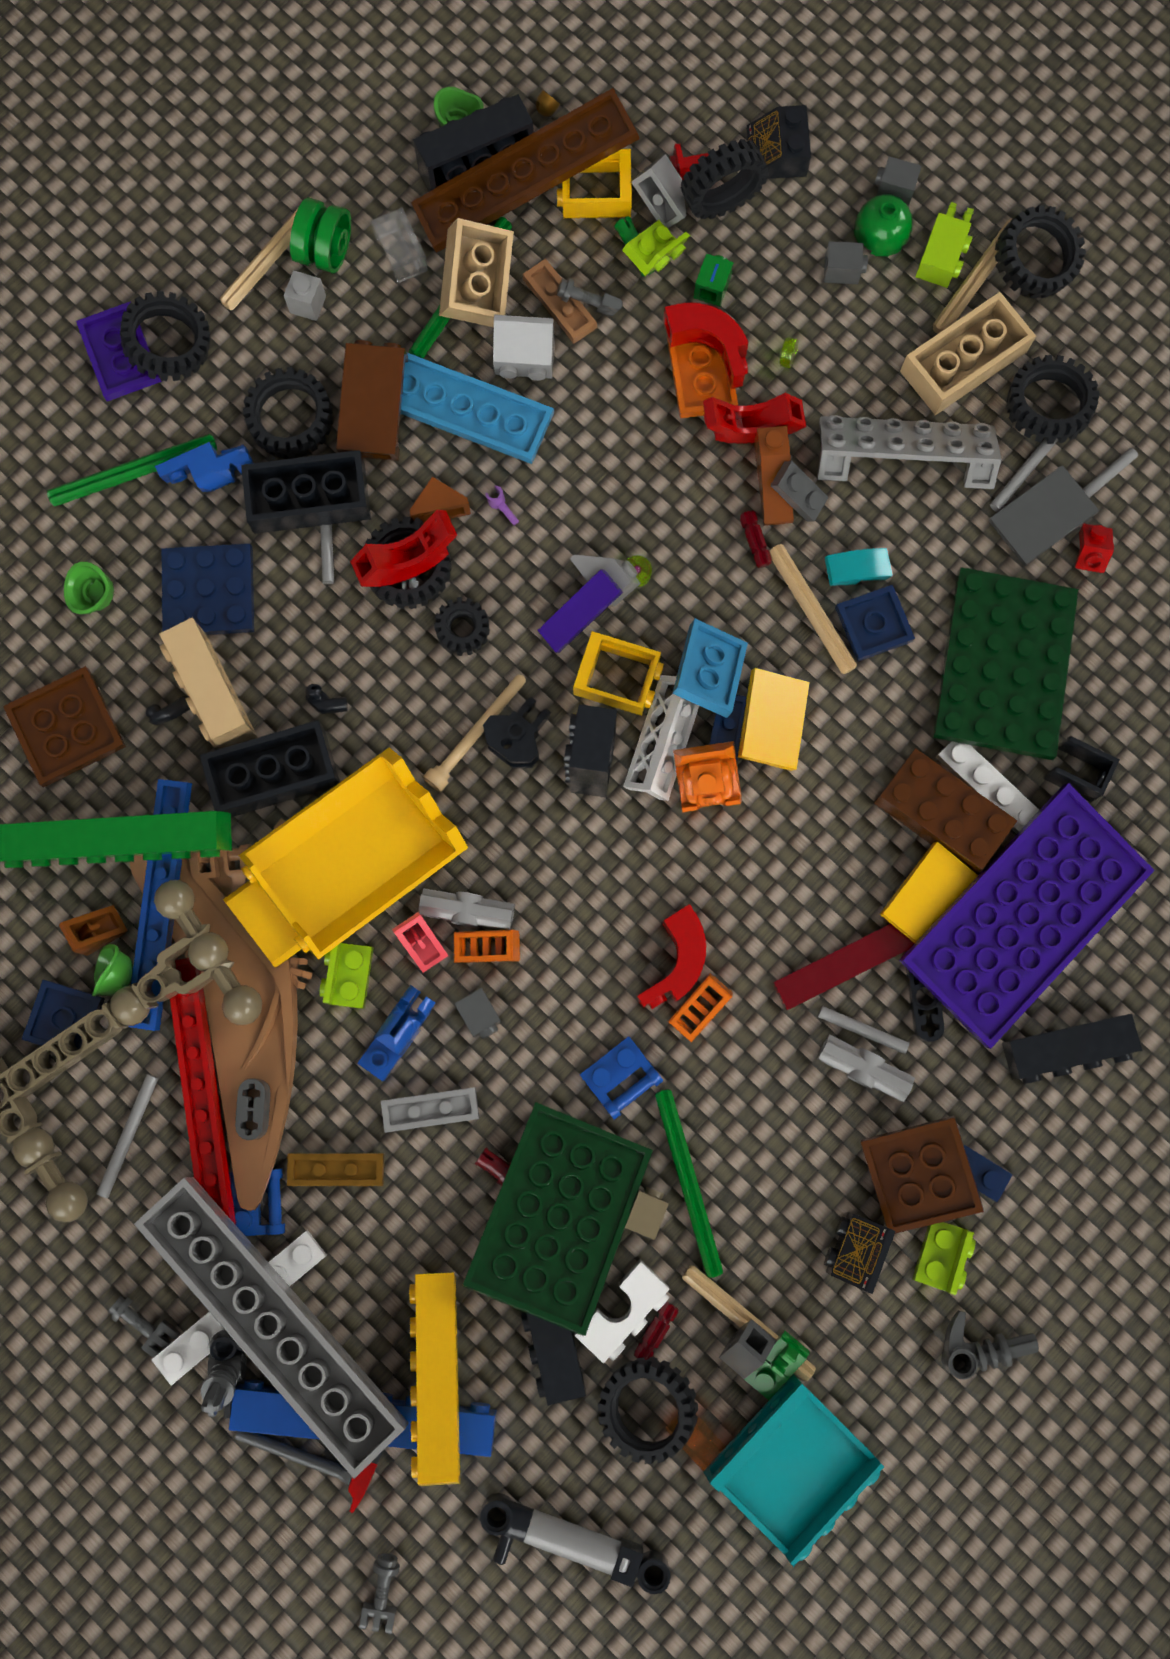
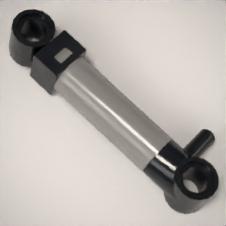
M502 1493L490 1495L483 1504L480 1515L481 1526L490 1535H501L493 1557V1561L496 1564L504 1565L506 1563L513 1539L609 1574L611 1580L632 1588L637 1577L640 1587L648 1594H660L670 1584L671 1574L668 1560L659 1551L650 1550L643 1553V1545L622 1537L620 1541L514 1502L510 1497ZM494 1507H500L506 1512V1518L501 1521H495L490 1517L489 1510ZM655 1565L662 1569V1573L658 1578L651 1579L645 1575V1570L649 1566Z

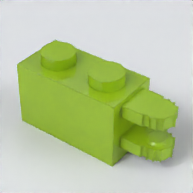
M953 202L950 203L946 215L938 213L915 276L916 278L948 288L952 277L958 279L964 261L959 260L961 252L967 253L973 236L968 235L972 224L969 222L974 209L967 208L962 220L954 218L957 204Z

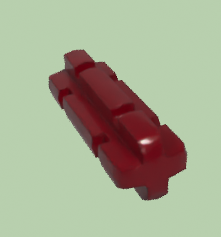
M753 510L742 513L740 521L745 529L744 533L751 552L755 554L754 561L758 568L766 567L772 563V558L769 550H766L767 544L761 527L757 522L756 513Z
M666 1302L658 1310L659 1315L654 1317L642 1338L643 1343H639L634 1351L635 1358L645 1357V1360H648L650 1357H653L654 1348L657 1349L670 1328V1321L673 1322L679 1310L676 1306Z

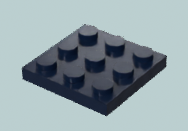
M250 543L161 548L162 632L192 617L207 635L255 632L253 547Z

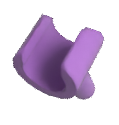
M494 486L499 496L491 498L486 492L489 506L494 509H500L515 526L519 520L505 503L501 487Z

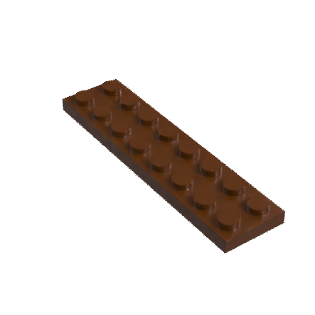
M614 88L417 198L411 204L432 247L437 253L446 248L448 228L457 218L487 225L639 140V136Z

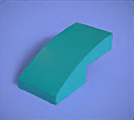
M887 548L847 551L827 555L824 558L830 586L856 585L860 581L887 580L893 576Z

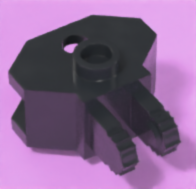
M532 697L527 699L517 713L513 711L511 715H490L483 724L489 751L511 768H533L539 760L536 739L539 736L538 731L548 720L552 712L544 709L538 714L532 724L528 722L525 718L534 709L537 702ZM505 745H511L508 749L503 748Z

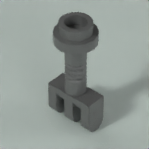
M562 278L557 290V296L561 297V301L567 303L569 298H573L596 307V312L607 316H614L623 306L622 300L605 293L603 296L575 287L574 279L571 278L567 280Z
M120 1296L108 1313L112 1315L111 1319L114 1322H117L121 1317L148 1338L141 1349L154 1358L161 1352L155 1346L156 1344L163 1349L171 1344V1341L163 1336L165 1333L175 1340L178 1338L180 1332L165 1319L156 1328L129 1307L133 1302L129 1297L124 1299Z
M379 1554L378 1559L374 1561L373 1572L378 1574L374 1604L364 1602L359 1629L366 1630L369 1617H373L372 1631L379 1632L381 1619L387 1620L385 1633L392 1635L397 1608L387 1606L391 1577L398 1575L400 1564L397 1562L398 1558L393 1554Z

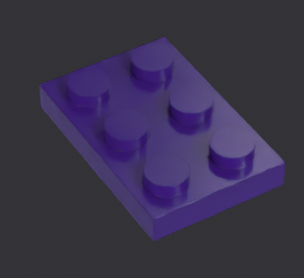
M131 301L76 321L102 394L107 402L162 382L158 374L155 379L148 377V371H145L144 374L137 371V365L133 367L129 363L128 357H125L120 337L122 315L124 311H127V306ZM139 324L136 330V338L139 344L150 352L143 330Z

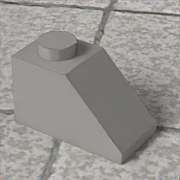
M664 154L647 166L631 183L657 221L660 220L665 227L670 228L687 216L685 199L681 191L682 178L667 155Z
M575 554L570 558L587 582L600 569H603L623 591L609 606H616L641 584L636 578L637 570L627 560L624 562L614 558Z

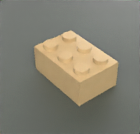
M460 218L453 222L448 228L439 316L494 327V315H505L514 231Z

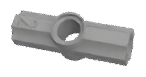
M423 888L419 903V913L424 917L450 920L453 924L475 928L479 925L503 930H511L515 904L484 899L483 896L474 893L459 891L454 894Z
M830 1034L824 1041L817 1057L818 1060L830 1067L846 1073V1077L870 1089L875 1088L900 1102L905 1101L915 1080V1077L885 1063V1059L863 1048L857 1049Z

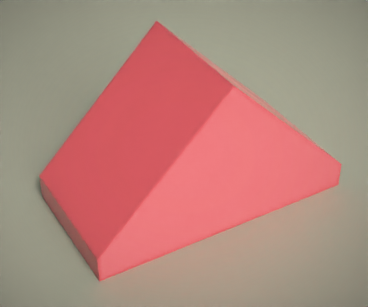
M419 912L392 929L422 973L448 957L447 952Z

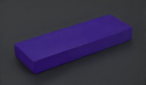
M600 569L537 631L556 653H560L614 602L623 591L605 570Z

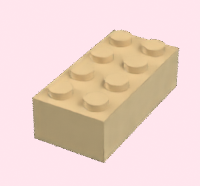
M998 292L906 355L900 372L933 414L937 415L1027 353L1036 335L1002 293Z
M192 617L159 633L164 643L160 645V649L166 660L173 665L175 671L172 673L180 688H184L189 696L185 699L194 715L197 714L199 720L203 722L199 725V728L206 741H210L214 748L219 747L222 749L258 738L207 634Z

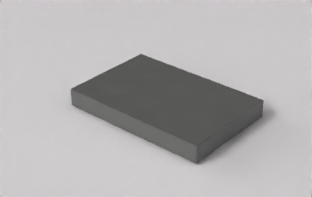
M1062 465L990 517L989 522L1022 564L1026 566L1098 514L1099 509Z

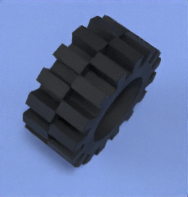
M458 597L457 602L454 603L452 599L447 601L448 605L446 607L442 605L439 608L440 613H436V623H434L436 635L443 648L446 647L451 654L457 652V656H463L464 652L472 655V651L475 649L478 652L482 649L481 644H486L487 635L490 633L489 621L485 610H482L478 602L474 604L470 598L463 601L462 597ZM458 617H467L474 623L473 631L465 637H458L451 631V624Z

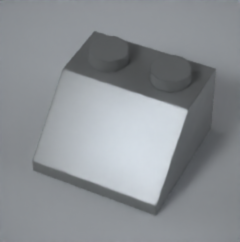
M494 315L493 365L495 375H500L507 379H512L516 376L529 377L537 381L544 380L545 378L552 379L555 350L553 318Z

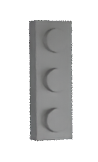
M476 1087L381 1101L385 1133L480 1119Z

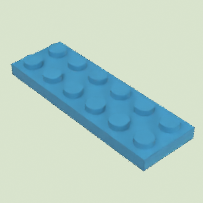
M407 353L408 362H405L400 414L527 463H533L554 415V408Z

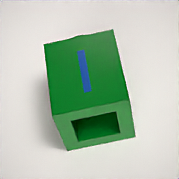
M706 253L695 283L693 298L721 307L731 279L734 262L721 255L713 256Z

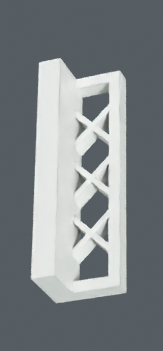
M661 675L623 787L628 790L647 792L659 800L669 801L677 776L673 750L686 748L699 705L674 694L665 699L664 696L668 685H675L677 676ZM665 712L664 721L656 727L657 717ZM655 740L654 750L647 755L648 745ZM646 768L647 773L644 782L637 783L636 780L639 772Z

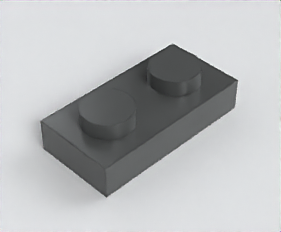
M784 461L770 485L807 522H815L829 498L793 461Z

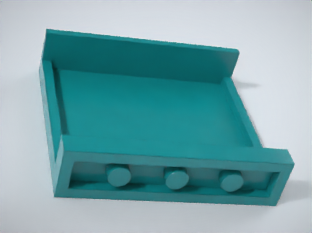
M793 1374L703 1472L709 1483L718 1492L721 1491L786 1556L789 1563L794 1567L798 1561H802L809 1556L813 1545L821 1536L827 1535L833 1529L838 1517L856 1504L858 1495L867 1486H871L878 1480L884 1465Z

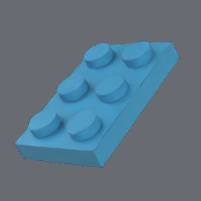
M695 618L689 626L672 694L727 718L733 711L748 643Z

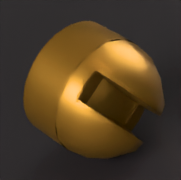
M544 90L541 91L536 100L537 111L546 117L553 115L561 105Z

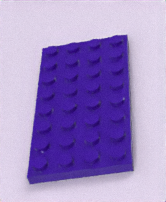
M1069 783L1064 784L899 961L986 1048L991 1049L1155 870Z

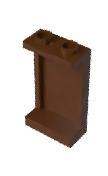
M356 340L354 344L346 343L336 444L338 453L360 450L363 458L399 461L398 435L405 362H408V354L405 348H401V345L384 343V346H375L365 340Z

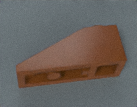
M787 426L758 428L754 448L764 526L793 523V507L770 486L784 461H791Z

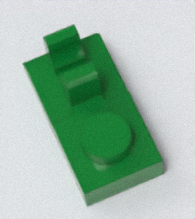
M785 1330L776 1339L777 1341L764 1364L744 1379L768 1400L787 1382L810 1354L807 1348Z

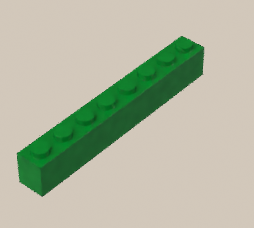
M221 811L0 824V862L4 863V868H24V862H31V867L51 866V861L59 860V865H79L78 859H87V864H104L108 857H115V862H134V856H143V861L163 860L162 854H171V859H191V853L200 852L201 858L220 857V851H232L231 813Z

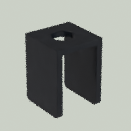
M1069 736L1059 744L1058 749L1100 769L1101 771L1095 784L1093 785L1058 767H1054L1046 773L1043 779L1059 787L1069 783L1085 800L1093 802L1104 795L1120 759Z

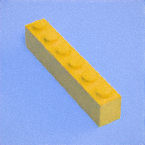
M454 1272L415 1274V1284H410L409 1286L410 1304H416V1317H410V1337L416 1338V1351H410L411 1372H416V1385L411 1386L410 1400L411 1407H417V1421H411V1442H417V1456L411 1457L412 1478H418L419 1486L460 1484L456 1276Z

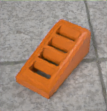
M518 930L454 932V963L520 961V934ZM504 937H506L507 955H504ZM466 938H470L471 956H466ZM478 938H482V956H479ZM491 938H495V955H491Z
M710 973L668 1022L692 1042L732 998L733 992ZM708 986L721 996L719 1001L705 990ZM700 995L713 1006L711 1010L697 999ZM691 1005L705 1016L702 1020L688 1009ZM683 1014L697 1025L694 1030L680 1019Z

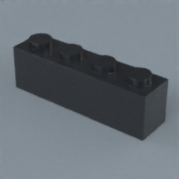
M1132 1014L1116 1016L1002 1043L1011 1079H1022L1023 1084L1041 1081V1074L1052 1072L1053 1077L1071 1074V1067L1083 1065L1084 1070L1103 1066L1101 1060L1113 1058L1114 1063L1132 1060V1053L1142 1051Z
M521 1312L524 1331H531L533 1344L528 1345L532 1365L538 1364L541 1377L536 1378L539 1397H546L548 1406L585 1397L586 1388L573 1332L528 1313Z

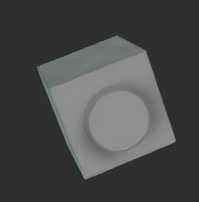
M293 270L284 293V299L289 312L317 321L326 298L321 278Z

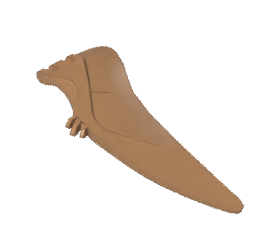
M252 844L240 845L239 848H234L232 851H220V857L201 858L200 852L191 853V859H182L180 880L187 883L193 889L195 902L192 910L202 925L210 924V932L220 935L226 941L229 949L227 960L235 962L231 968L233 974L241 985H248L254 988L260 994L263 1003L261 1014L253 1023L236 1025L224 1016L222 1002L225 995L216 981L213 980L203 987L237 1199L240 1207L248 1211L255 1210L262 1201L278 1155L288 1115L296 1062L298 1030L297 988L304 990L306 987V983L298 980V976L312 979L313 975L312 972L298 968V964H308V959L290 957L277 968H274L223 901L225 897L249 881L241 869L236 870L235 861L240 860V867H244L245 865L238 855L251 847ZM134 856V862H130V868L135 881L143 893L147 861H143V856ZM206 863H210L211 872H207ZM174 920L172 938L177 942L184 937L187 938L177 920ZM187 950V951H186L185 953H183V954L185 955L186 958H189V957H188V950ZM247 1079L264 1080L268 1083L271 1092L268 1130L262 1138L256 1140L242 1139L237 1134L235 1127L238 1089L242 1082ZM254 1087V1089L248 1091V1096H252L253 1099L260 1097V1090H256ZM253 1116L252 1121L246 1122V1128L251 1129V1134L252 1130L258 1129V1123L253 1122Z

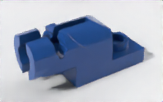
M208 442L156 465L155 468L160 478L166 483L171 482L175 484L182 482L188 477L187 474L191 473L197 487L202 492H212L236 482L234 477L235 471L238 470L242 474L241 465L254 462L244 444L220 451L221 454L218 455L216 449Z
M412 985L408 987L400 1001L390 1012L385 1022L375 1034L374 1041L357 1063L382 1082L386 1080L421 1031L419 1028L436 1004L426 996L417 1008L418 1011H413L412 1006L421 992Z

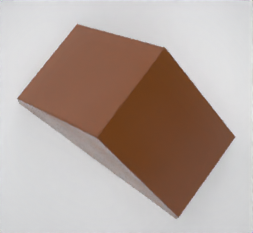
M433 476L409 510L412 521L418 518L422 519L423 523L437 509L446 510L450 519L471 514L468 498Z
M114 905L63 921L59 924L73 952L85 956L94 953L128 931Z

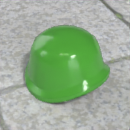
M445 87L439 90L434 97V112L441 127L452 120H459L471 115L475 110L483 109L484 107L480 97L456 87Z
M89 562L74 564L69 569L64 582V598L67 607L76 614L84 615L103 610L110 605L114 596V586L108 575L98 566Z
M115 944L104 946L98 955L94 971L95 987L92 993L94 997L99 995L113 996L117 990L129 986L133 973L132 961Z

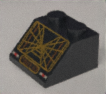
M807 105L778 106L747 125V141L750 140L753 144L757 145L769 169V176L766 179L807 177L811 160Z
M848 1212L846 1217L842 1216L837 1225L835 1234L839 1238L835 1248L830 1247L825 1257L824 1265L828 1266L826 1273L873 1294L896 1231Z

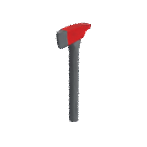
M237 1431L235 1440L338 1478L349 1486L348 1491L353 1501L349 1510L351 1513L356 1510L362 1501L382 1455L381 1452L353 1479L339 1463L262 1434Z

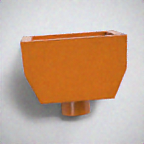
M734 741L673 750L682 812L695 811L702 807L720 804L724 806L741 804L742 795Z

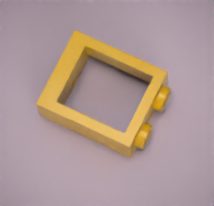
M621 149L580 172H619V198H570V178L562 182V188H557V207H563V218L631 217V149Z
M592 631L573 686V695L642 716L645 707L651 708L655 696V691L651 690L653 680H660L664 668V663L660 662L661 652ZM601 650L650 665L638 702L589 687Z

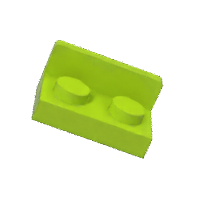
M658 220L629 241L622 251L647 276L655 269L657 272H660L671 261L670 257L676 260L685 251L686 247L683 244L690 235L685 232L676 239L669 229Z
M340 943L325 954L324 965L328 966L327 978H322L319 991L320 997H323V1003L365 1009L373 947Z
M945 1222L929 1225L912 1280L956 1295L958 1289L961 1290L966 1281L967 1272L964 1270L966 1260L972 1257L975 1250L976 1240L973 1239L974 1232Z

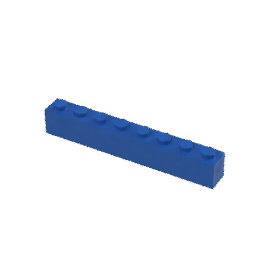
M248 1379L244 1381V1384H240L235 1388L229 1423L230 1431L320 1440L275 1387L264 1386V1381ZM383 1393L409 1422L405 1430L387 1447L417 1450V1442H411V1421H417V1407H411L410 1396H406V1400L393 1399L392 1394ZM473 1402L470 1404V1407L459 1406L460 1454L491 1457L497 1410L490 1409V1404Z

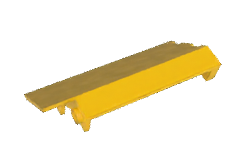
M389 747L239 854V858L245 865L241 868V871L249 881L225 897L223 901L274 968H277L301 949L304 953L311 951L319 960L465 851L468 846L456 825L440 812L429 791L414 779L403 758Z

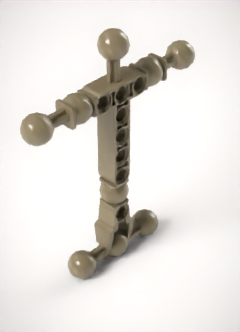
M169 880L161 884L156 890L154 903L156 910L163 917L177 920L187 938L180 939L160 952L157 957L158 964L145 974L138 983L120 988L111 997L110 1003L101 1005V1010L90 1012L10 1068H8L0 1056V1088L4 1092V1099L2 1102L0 1101V1133L8 1138L6 1140L7 1144L13 1143L12 1152L15 1160L21 1166L28 1168L24 1171L25 1175L37 1172L49 1192L45 1205L48 1214L54 1220L60 1222L77 1220L87 1208L88 1197L86 1190L79 1184L66 1182L56 1166L54 1160L62 1154L60 1151L54 1153L55 1144L53 1137L46 1130L40 1129L43 1125L41 1122L37 1123V1114L27 1099L30 1094L117 1036L122 1029L141 1023L148 1016L150 1009L159 1006L157 1002L167 1001L177 994L196 993L213 980L216 981L225 995L222 1002V1010L224 1016L231 1023L248 1025L253 1023L261 1014L263 1003L260 994L254 988L239 983L231 970L235 962L227 960L229 949L226 941L220 935L210 932V924H201L192 910L195 902L193 889L181 880ZM187 950L190 963L196 969L203 972L189 982L181 979L182 974L176 969L175 963L176 958ZM155 980H158L161 985V991L157 996L152 992V984ZM103 1016H105L109 1022V1026L106 1031H104L100 1026V1020ZM77 1034L82 1037L80 1049L74 1043ZM51 1052L56 1056L54 1067L49 1062ZM25 1070H27L30 1074V1081L28 1084H26V1082L23 1079V1073ZM15 1114H17L21 1120V1125L19 1128H17L14 1124Z

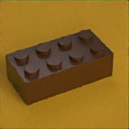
M916 748L907 757L874 802L875 805L931 845L933 842L938 841L976 874L984 869L1018 821Z

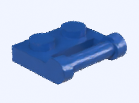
M629 1036L580 1074L614 1120L621 1115V1110L653 1085L657 1087L663 1082L661 1076ZM641 1067L646 1075L615 1100L611 1101L607 1093Z
M283 1168L273 1169L268 1183L269 1224H261V1203L252 1211L240 1207L236 1194L233 1172H229L236 1226L245 1236L284 1234L285 1223H282L280 1178H283Z

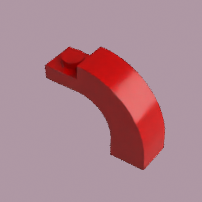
M690 302L664 307L663 323L670 347L687 343H703L712 347L723 360L731 389L742 387L745 374H748L745 357L749 343L739 324L727 313L707 304Z
M783 393L763 403L747 406L732 405L713 396L703 401L704 421L707 429L714 431L715 440L735 444L754 443L758 428L787 426L788 435L806 428L802 400L788 393Z
M437 509L409 537L390 544H365L350 563L361 587H381L400 583L428 571L447 557L449 552L446 547L457 537V533L447 511Z
M690 904L663 920L662 924L676 947V964L669 976L636 997L642 1008L648 1005L651 1009L658 1007L668 1000L665 996L667 993H670L676 1003L691 990L703 970L706 958V938L702 924Z

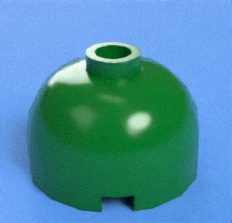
M882 194L870 198L861 207L855 220L854 236L857 243H863V246L871 250L870 254L874 256L888 257L898 253L908 242L911 235L912 214L908 205L901 198L894 195Z

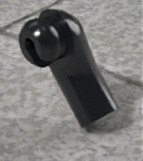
M310 684L307 686L305 698L308 704L318 713L348 712L346 697L330 698L321 690L320 685Z
M182 696L162 709L158 704L149 706L145 712L149 722L158 726L176 719L189 711L190 708L186 702V697Z

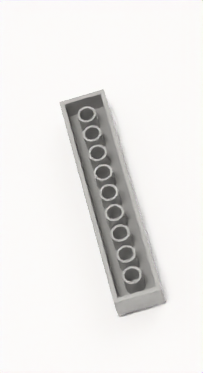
M184 1177L134 1223L138 1230L353 1479L405 1430L409 1422L194 1177Z

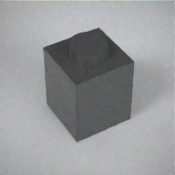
M889 156L886 167H879L874 184L879 186L877 196L882 194L894 195L901 198L909 207L922 166Z
M828 242L824 258V283L858 285L861 273H866L868 265V255H863V243Z
M482 988L454 1003L474 1038L480 1035L483 1040L498 1031L496 1025L502 1023Z
M751 1319L731 1336L719 1358L745 1379L764 1364L777 1340Z

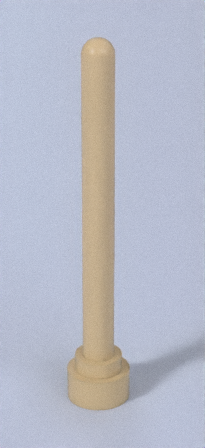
M519 674L514 677L441 765L429 768L422 776L432 788L441 793L448 785L449 773L484 733L483 724L490 715H499L526 682L523 675Z

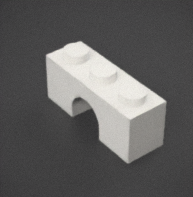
M641 1259L619 1282V1287L631 1300L628 1312L620 1318H609L596 1308L586 1336L575 1333V1337L603 1364L608 1358L614 1361L626 1347L622 1342L630 1333L636 1336L648 1322L645 1319L646 1315L652 1309L657 1312L669 1299V1296L666 1294L669 1291V1286Z

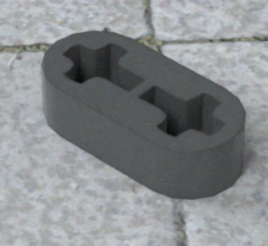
M247 1079L239 1086L235 1127L237 1134L242 1139H260L268 1130L271 1092L268 1083L264 1080ZM255 1087L256 1090H260V1097L253 1099L252 1096H248V1091ZM253 1116V1122L258 1123V1129L252 1130L251 1134V1129L246 1128V1122L252 1121Z

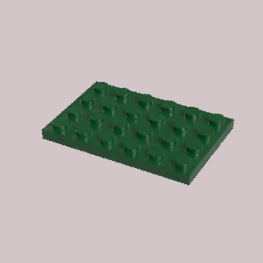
M960 567L957 574L933 738L1052 761L1057 757L1079 589Z
M535 1102L462 1286L571 1332L586 1336L653 1150Z

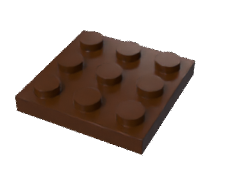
M86 666L3 706L36 779L43 788L126 747L99 688Z
M955 1116L861 1140L886 1226L896 1231L895 1234L984 1212Z

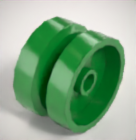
M309 197L305 198L298 207L291 229L290 255L292 261L309 267L315 263L318 269L335 274L343 264L350 242V211L333 204L326 209V205L322 201Z

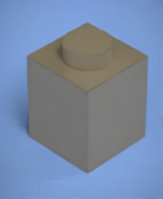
M646 1187L645 1192L638 1190L625 1228L655 1240L669 1205L667 1201L663 1200L664 1193L650 1187Z

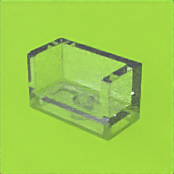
M403 208L371 220L376 240L380 241L397 283L428 271L426 256Z

